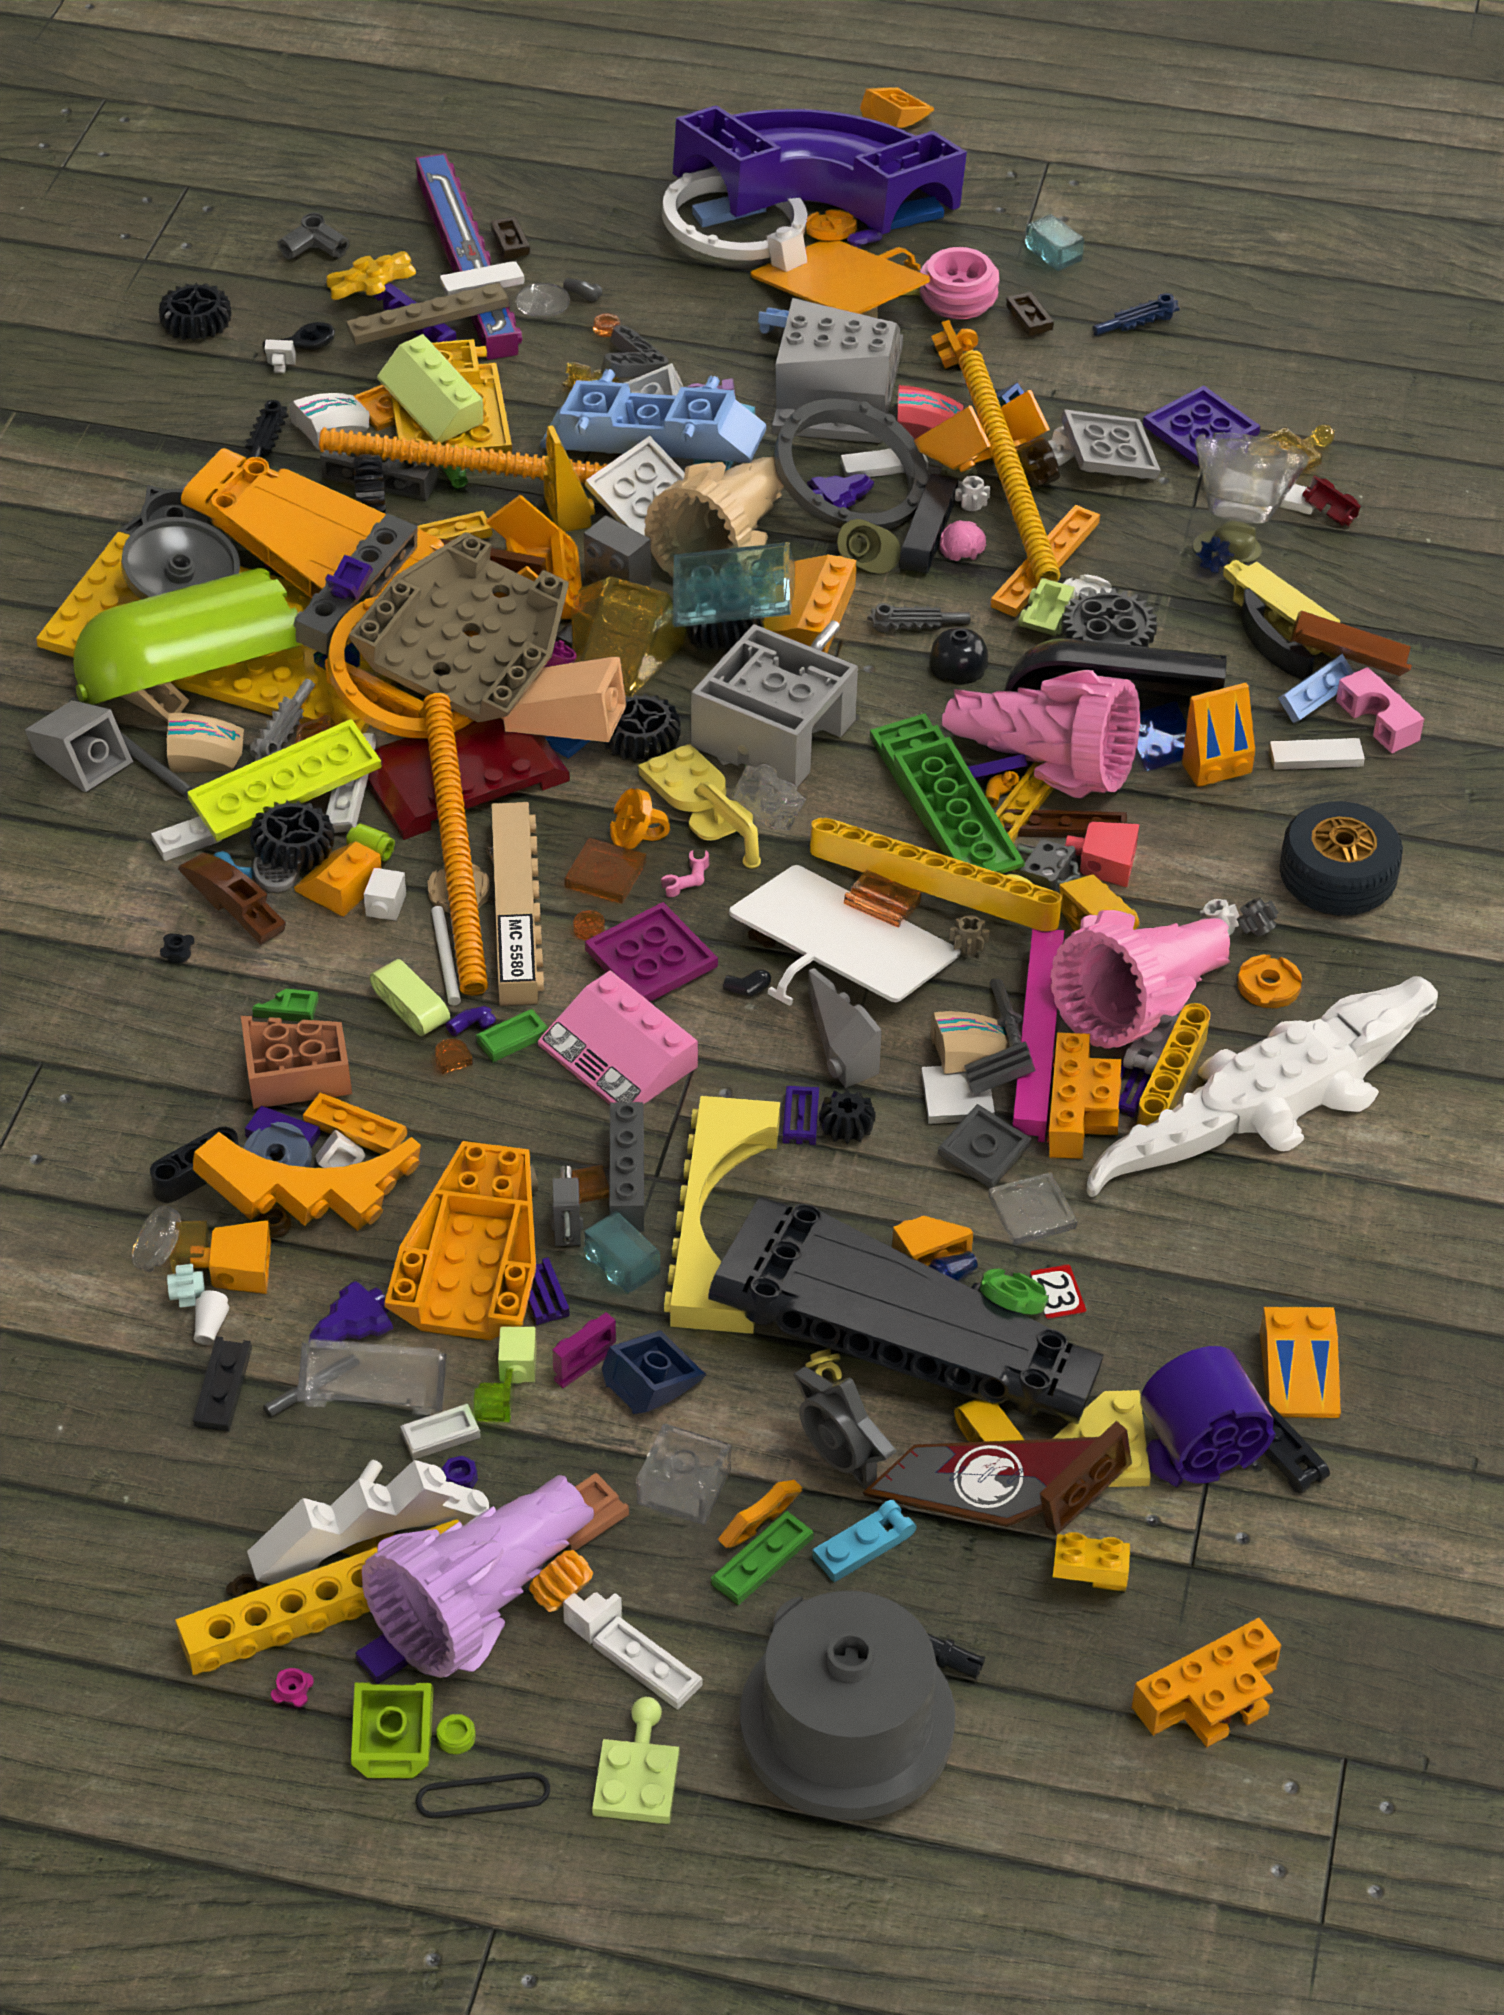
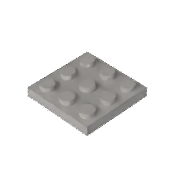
M1064 409L1061 421L1080 470L1110 473L1115 476H1134L1140 479L1158 478L1161 470L1140 419Z

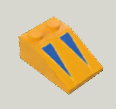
M1247 683L1192 696L1190 698L1182 765L1196 786L1201 787L1252 773L1255 742L1249 686Z
M1264 1307L1259 1335L1267 1401L1282 1417L1340 1418L1338 1333L1334 1308Z

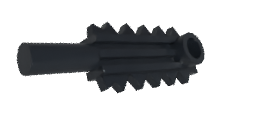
M269 400L265 403L264 409L259 410L262 415L256 417V421L259 423L254 424L253 428L255 430L249 432L252 438L246 439L245 449L250 450L248 459L252 457L261 458L262 453L266 456L268 452H272L271 448L276 447L273 441L278 440L277 433L282 432L279 426L285 425L283 419L289 417L286 412L288 410L287 406H281V403L277 400Z

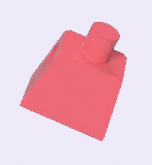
M1091 822L1088 825L1085 838L1067 835L1065 846H1074L1075 855L1081 856L1080 872L1083 875L1089 876L1094 874L1100 880L1127 887L1137 848L1139 825Z

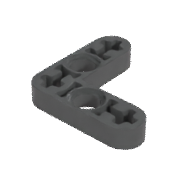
M617 325L613 328L610 341L623 353L606 354L601 370L604 372L606 369L608 371L611 369L614 371L615 377H640L668 365L669 359L631 328Z

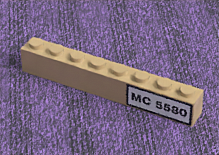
M529 802L492 804L499 1004L500 1006L538 1004V991H544L543 972H537V968H543L542 948L536 949V945L542 944L541 925L535 926V922H541L540 903L533 902V899H540L539 880H532V877H538V858H531V855H537V836H530V833H536V815H529Z

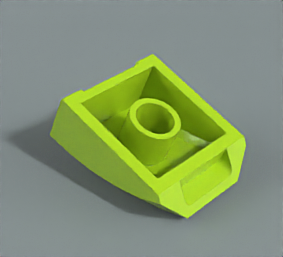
M354 1683L351 1765L367 1778H415L429 1765L434 1691L431 1683H416V1685Z

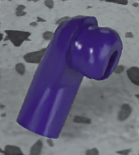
M875 229L852 233L847 238V244L861 249V244L879 242L882 239V234Z
M487 1006L476 1007L459 1013L446 1023V1028L452 1036H457L476 1021H478L481 1028L486 1029L496 1021V1017L490 1012L491 1008Z
M1160 1439L1151 1440L1146 1448L1150 1472L1178 1488L1184 1479L1179 1474L1175 1465L1170 1463V1456Z

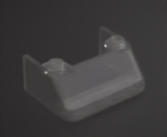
M303 1339L297 1401H305L304 1406L326 1407V1401L334 1400L399 1404L412 1407V1414L433 1415L434 1410L442 1412L447 1353L445 1349Z

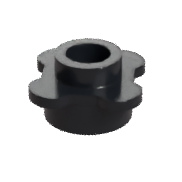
M173 933L165 935L163 937L164 947L160 949V955L172 963L187 961L191 956L190 947L195 943L194 937L192 935L183 936Z

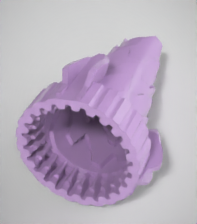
M558 1475L531 1494L521 1496L497 1510L493 1506L464 1526L459 1521L440 1535L437 1529L397 1534L386 1538L378 1543L377 1553L369 1557L362 1567L363 1592L370 1612L373 1614L378 1627L382 1630L389 1643L406 1658L410 1665L416 1667L420 1672L439 1678L448 1677L457 1669L473 1672L488 1657L505 1625L504 1619L499 1618L501 1615L497 1610L524 1591L521 1586L540 1573L542 1564L570 1545L567 1539L576 1534L593 1519V1507L588 1506L584 1502L579 1491L571 1483L567 1482L565 1476Z

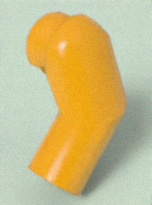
M1009 770L1004 774H999L989 779L985 797L992 808L998 806L1001 795L1011 792L1018 784L1019 777L1017 773Z

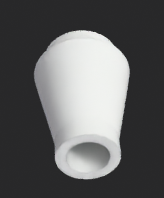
M207 1290L203 1291L200 1297L196 1299L195 1333L193 1337L195 1342L202 1345H212L214 1343L215 1336L230 1309L227 1304L228 1298L224 1294Z

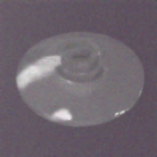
M551 283L529 285L523 288L516 297L517 307L523 313L540 318L552 317L562 313L567 309L570 302L568 292L564 288Z

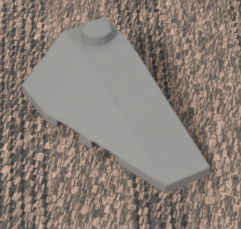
M816 969L809 970L808 995L830 1074L832 1077L838 1078L845 1088L878 1075L882 1030L865 1008L860 1004L852 1006L849 1003L850 998L845 992L837 994L831 981Z

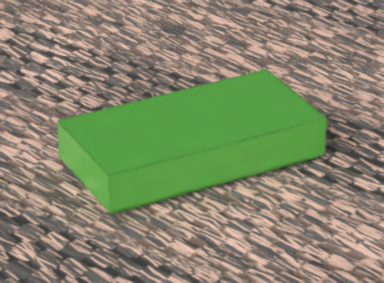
M530 1009L476 1034V1040L492 1062H495L538 1042L549 1028L535 1011Z

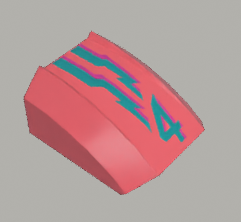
M899 385L897 422L914 439H917L963 410L962 404L943 394L913 386Z

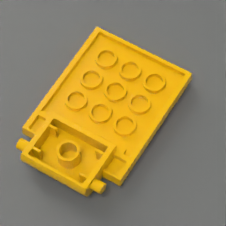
M474 339L432 343L483 399L484 423L442 442L441 445L446 446V443H450V446H455V444H458L460 448L466 445L468 446L467 449H472L474 446L476 450L485 448V451L494 449V452L502 450L503 453L507 454V451H511L512 454V443L497 364H478L477 358L487 357L486 346L475 347ZM391 395L398 440H402V437H405L406 441H410L412 438L415 439V442L424 440V443L432 441V444H436Z

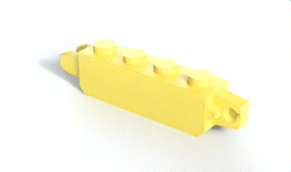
M1234 560L1224 566L1223 576L1234 586L1233 601L1242 607L1244 590L1250 588L1265 604L1264 618L1280 635L1290 642H1293L1291 641V636L1297 614L1301 610L1340 623V620L1257 561L1247 566L1238 560ZM1304 645L1312 655L1323 652L1333 659L1337 657L1336 655Z

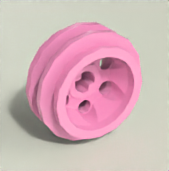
M952 247L940 250L932 255L920 270V273L928 275L930 279L929 283L920 286V296L931 311L942 317L950 319L977 317L986 312L998 297L999 271L988 256L978 250L966 247Z

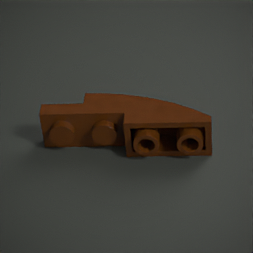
M202 853L179 866L178 870L218 911L225 908L259 944L285 930L286 922L266 903L267 893L233 865L216 856Z

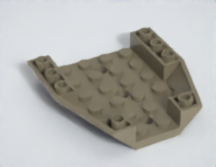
M465 532L397 574L349 633V638L374 671L426 697L433 693L446 694L450 698L452 710L476 722H482L508 716L552 657L569 582L545 570L540 573L535 581L511 571L490 560L492 544ZM497 592L505 593L507 597L498 598L493 594ZM475 631L479 635L470 637L465 635L464 632ZM441 669L449 674L439 676L434 671Z

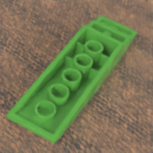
M926 713L870 730L871 741L912 808L945 856L1001 874L1025 866L1024 860L950 737H944L938 725L933 726Z

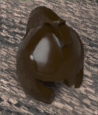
M1045 438L1035 439L1017 450L1030 488L1042 486L1057 481L1060 478L1057 459L1051 445Z

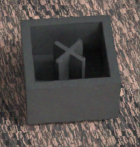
M604 516L584 532L585 578L629 599L634 598L651 584V539L608 516Z

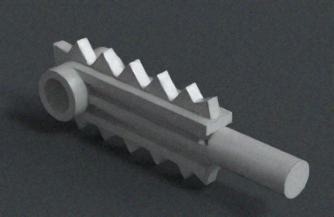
M305 679L292 699L283 697V701L278 702L279 710L272 711V720H266V729H260V738H254L250 746V753L255 758V761L282 750L281 744L288 743V734H294V725H300L299 719L303 718L302 713L304 710L300 707L315 687V683L312 680Z

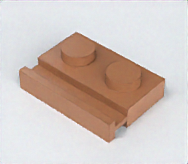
M597 1473L575 1486L583 1497L584 1502L588 1506L593 1507L594 1517L576 1534L567 1539L570 1543L568 1550L576 1551L629 1515V1506L619 1500L616 1492Z

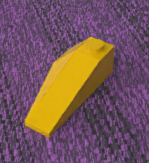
M548 426L546 439L548 456H545L547 471L543 473L544 499L553 522L564 532L590 528L591 515H595L592 498H587L554 426Z

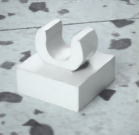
M265 341L264 349L268 364L274 365V373H285L286 365H295L296 353L293 341Z

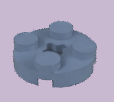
M285 1122L271 1123L272 1127H267L262 1131L259 1128L254 1131L247 1139L243 1148L268 1160H272L270 1157L271 1153H277L279 1149H283L284 1157L277 1162L308 1168L311 1163L312 1149L299 1128Z

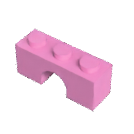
M1366 667L1339 680L1336 702L1354 719L1364 714L1377 715L1373 737L1388 751L1394 753L1420 741L1424 718L1371 669Z

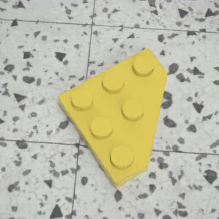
M1140 1390L1104 1391L1084 1409L1079 1424L1070 1422L1052 1438L1099 1437L1117 1421L1127 1429L1132 1464L1108 1487L1150 1486L1151 1476L1146 1451L1143 1414L1140 1405Z

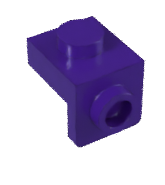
M344 554L334 576L327 574L325 580L331 588L330 592L342 599H346L348 596L358 600L373 568L367 563Z

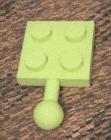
M639 1698L632 1706V1719L637 1724L634 1742L603 1739L592 1807L593 1816L670 1824L680 1753L679 1747L650 1744L652 1726L659 1722L662 1714L661 1706L654 1698Z

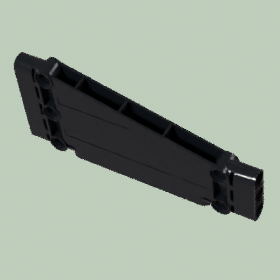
M761 1196L756 1201L717 1269L708 1293V1299L745 1311L746 1318L753 1323L765 1325L775 1321L783 1332L989 1403L998 1404L1006 1400L1011 1401L1014 1408L1024 1415L1037 1416L1043 1412L1075 1424L1080 1422L1104 1356L1102 1353L1069 1343L1062 1332L1050 1329L1021 1313L1006 1309L992 1302L984 1294L821 1212L812 1205L798 1204L791 1207Z

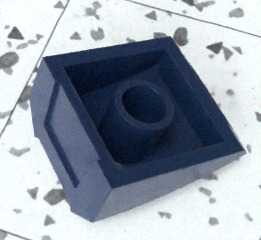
M661 1330L610 1346L601 1368L606 1388L610 1387L632 1409L633 1414L645 1413L672 1401L706 1376Z

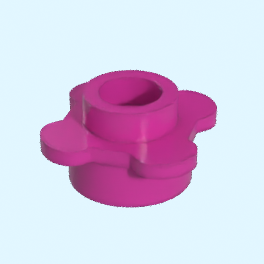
M288 1668L280 1671L276 1679L277 1687L271 1691L272 1700L276 1703L283 1701L293 1703L296 1707L304 1706L308 1701L306 1695L308 1689L314 1684L312 1675L304 1673L297 1668Z

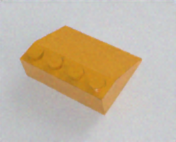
M828 554L773 565L757 601L761 607L790 604L791 607L788 614L764 616V628L810 647L815 638L832 620L840 624L855 589L856 560ZM834 636L824 646L822 652H828Z

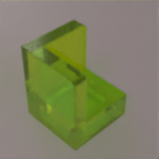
M506 1368L504 1383L482 1382L478 1388H475V1421L511 1423L515 1389L513 1368Z

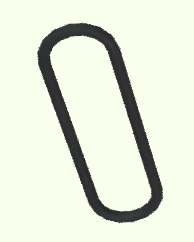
M537 1772L432 1783L420 1789L416 1796V1806L423 1815L431 1818L532 1807L543 1803L548 1798L550 1784L544 1775ZM523 1778H537L543 1782L545 1787L543 1795L533 1801L440 1812H430L421 1803L422 1797L427 1791L438 1788Z

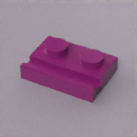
M605 1312L597 1319L588 1321L581 1330L569 1338L562 1339L552 1349L553 1371L557 1374L554 1377V1381L562 1389L605 1360L609 1347L613 1346L616 1342V1320Z

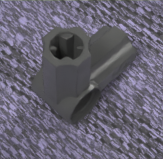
M315 212L305 214L301 219L302 225L277 241L278 248L283 256L289 260L309 247L320 248L329 255L339 259L346 254L350 246L348 238L326 225L324 217Z

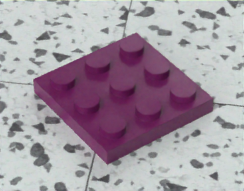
M664 902L585 941V951L606 973L611 970L649 1002L718 967V957Z

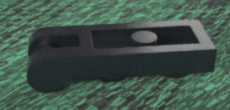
M1266 1400L1264 1403L1274 1418L1273 1430L1276 1434L1264 1454L1288 1478L1293 1490L1297 1493H1302L1310 1488V1483L1314 1481L1321 1482L1328 1478L1330 1470L1325 1461ZM1303 1462L1308 1468L1302 1470L1298 1465Z

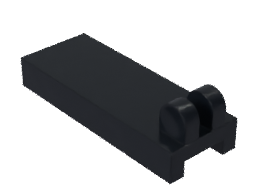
M216 1336L193 1418L195 1427L230 1432L252 1351L251 1341L244 1340L243 1343L224 1341L223 1337Z

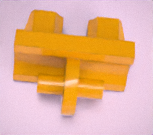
M949 320L942 322L944 331L931 336L945 369L958 364L963 351L973 350L979 341L977 333L972 329H962L956 335Z

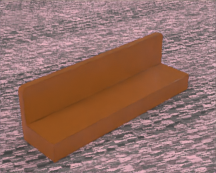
M1302 610L1297 614L1291 641L1336 656L1343 654L1346 659L1397 676H1401L1411 670L1412 665L1407 664L1411 646Z

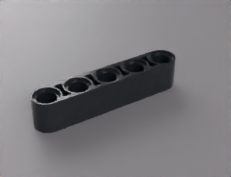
M930 474L901 549L899 569L929 573L940 544L941 534L946 528L956 502L955 489L958 488L959 478Z

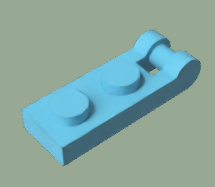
M888 1500L882 1504L878 1511L815 1547L812 1558L829 1578L836 1582L911 1537L916 1531L917 1526L909 1517H904L901 1514V1507L894 1500ZM890 1523L893 1528L886 1531L883 1527Z

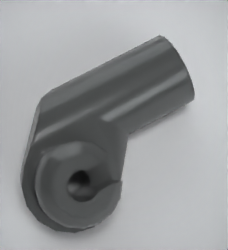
M566 278L563 283L566 291L574 292L588 301H597L603 293L601 286L598 284L591 285L586 281Z

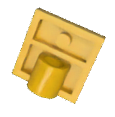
M1069 1532L1065 1535L1057 1534L1053 1577L1093 1582L1092 1588L1126 1592L1129 1575L1130 1543H1124L1115 1537H1105L1101 1540L1086 1538L1085 1535L1077 1532Z

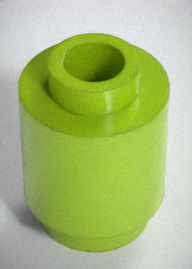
M361 823L355 828L352 827L346 838L347 845L356 841L380 853L381 861L384 862L390 859L395 847V840L389 837L388 833Z

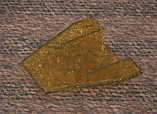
M612 576L579 589L571 608L573 651L577 655L575 662L620 657L625 695L632 697L683 645L687 635L685 625H676L678 616H685L686 614L667 592Z

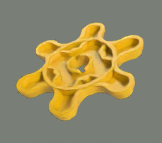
M405 251L397 252L392 256L384 255L376 260L371 256H364L353 262V268L327 275L326 285L331 288V299H342L354 292L366 291V294L370 296L382 293L386 289L385 284L396 279L409 278L416 274L415 268L410 263V256Z

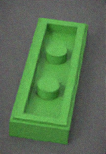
M788 1511L784 1512L711 1577V1585L736 1605H740L813 1539L814 1531Z

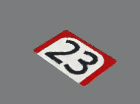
M1069 1264L1030 1272L1032 1279L1044 1287L1046 1295L1049 1297L1044 1310L1047 1319L1087 1311Z

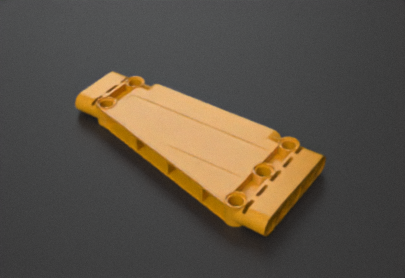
M222 448L185 486L181 495L182 505L212 518L214 526L228 534L311 599L314 594H319L325 587L327 574L334 576L344 554L351 556L355 552L358 543L361 540H365L371 533L374 524L380 522L386 515L290 470L280 469L278 472L269 468L268 462L263 458L252 457L248 459L226 448ZM418 529L417 548L378 595L383 592L397 574L443 547L444 543L437 537Z

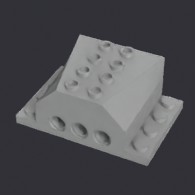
M792 298L776 360V412L772 424V434H779L787 418L798 408L822 399H847L861 403L866 401L870 406L888 414L903 347V335L900 334L898 324ZM842 423L813 425L796 435L874 443L882 442V440L861 428Z

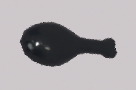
M313 322L299 328L291 337L280 340L293 341L294 348L314 350L328 345L334 339L335 329L331 324L325 322Z

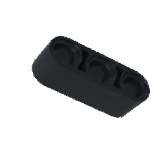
M226 1126L215 1128L155 1161L150 1167V1177L155 1198L160 1202L171 1203L206 1185L207 1182L193 1171L194 1152L218 1132L239 1146L236 1131Z

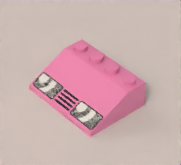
M611 970L587 985L538 1040V1045L609 1105L613 1102H643L645 1104L698 1067V1041Z

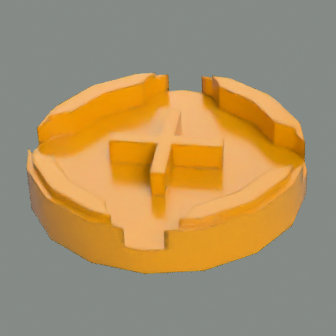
M841 210L825 211L824 215L814 212L807 217L805 230L809 236L819 240H842L848 238L850 234L856 233L857 220H853V215Z

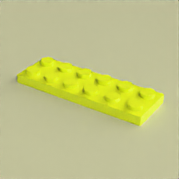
M350 719L187 792L188 800L216 842L251 827L256 813H264V806L273 808L274 801L281 805L285 804L286 799L289 803H296L300 800L302 804L380 769L381 759L354 721Z

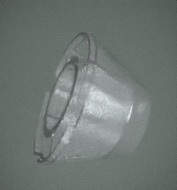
M1214 433L1213 438L1205 439V434L1197 436L1195 441L1209 511L1219 517L1245 523H1266L1271 520L1307 466L1309 456L1294 446H1291L1289 451L1278 447L1279 441L1245 434Z

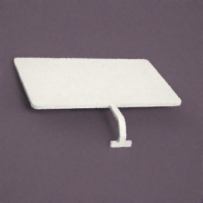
M798 865L791 866L729 909L731 917L804 955L788 967L778 984L777 990L773 987L768 989L767 994L789 1006L792 1005L793 998L786 995L788 984L797 971L813 960L891 1002H899L959 958L961 952L960 949L955 950L954 945Z

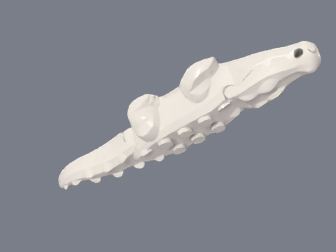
M1414 976L1397 986L1342 998L1329 1008L1321 1019L1310 1022L1301 1020L1281 1022L1271 1030L1266 1039L1238 1054L1228 1049L1220 1050L1208 1058L1198 1071V1075L1206 1082L1205 1086L1197 1088L1193 1093H1186L1178 1106L1173 1110L1166 1109L1162 1111L1155 1122L1147 1126L1142 1124L1135 1125L1128 1135L1113 1143L1103 1152L1089 1174L1086 1188L1087 1194L1090 1197L1096 1196L1105 1183L1116 1176L1178 1162L1206 1152L1223 1144L1233 1133H1259L1273 1149L1288 1151L1304 1140V1135L1301 1134L1302 1129L1297 1126L1296 1121L1306 1112L1321 1105L1331 1109L1360 1112L1368 1108L1375 1100L1379 1091L1372 1087L1370 1083L1364 1082V1076L1385 1060L1393 1048L1410 1032L1417 1022L1435 1009L1438 999L1437 990L1426 979Z

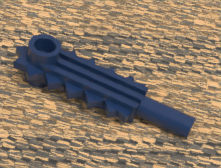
M1162 293L1158 296L1157 300H1149L1148 303H1140L1136 307L1130 306V309L1115 313L1114 319L1093 325V333L1097 336L1120 327L1121 331H1128L1130 328L1135 329L1139 325L1144 326L1148 322L1154 323L1156 319H1171L1173 312L1180 310V307L1177 306L1178 300H1174L1173 295L1170 293Z

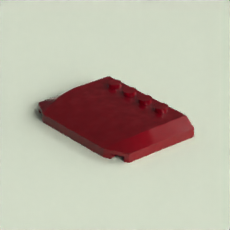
M501 718L482 722L473 721L466 727L454 732L464 809L538 783L543 791L570 781V772L543 735L506 732L504 721ZM406 737L380 746L375 752L381 759V768L369 773L367 786L403 840L431 831V821L438 819L428 738Z

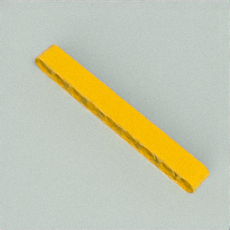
M818 818L811 823L810 853L815 857L1036 930L1054 931L1059 927L1062 897L1056 891L834 819Z

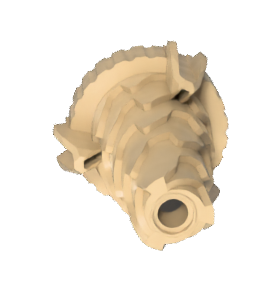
M774 457L754 459L751 463L746 464L743 462L741 465L732 467L725 471L726 466L723 462L687 466L684 479L674 482L652 500V504L649 505L647 515L645 516V536L651 539V553L659 566L664 571H667L675 580L678 579L685 585H692L698 588L701 586L706 588L714 584L717 585L730 575L736 574L739 570L750 573L755 568L768 539L766 532L755 531L758 527L757 521L773 509V502L782 496L780 491L784 488L777 473Z

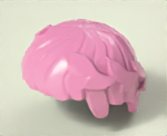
M959 520L949 524L943 530L940 537L939 550L945 558L959 561L961 557L968 558L969 556L972 560H975L977 554H981L985 550L986 536L975 523Z

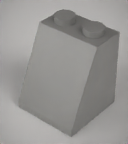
M72 700L25 729L36 756L84 792L89 791L133 762L111 709Z

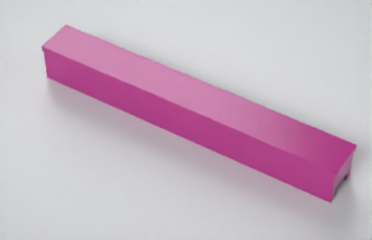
M1032 928L1021 1040L1022 1042L1026 1041L1036 1071L1017 1078L1013 1127L1025 1135L1038 1136V1142H1045L1057 1007L1051 989L1052 979L1050 976L1051 969H1053L1052 962L1054 956L1057 955L1059 946L1063 944L1064 930L1040 931Z

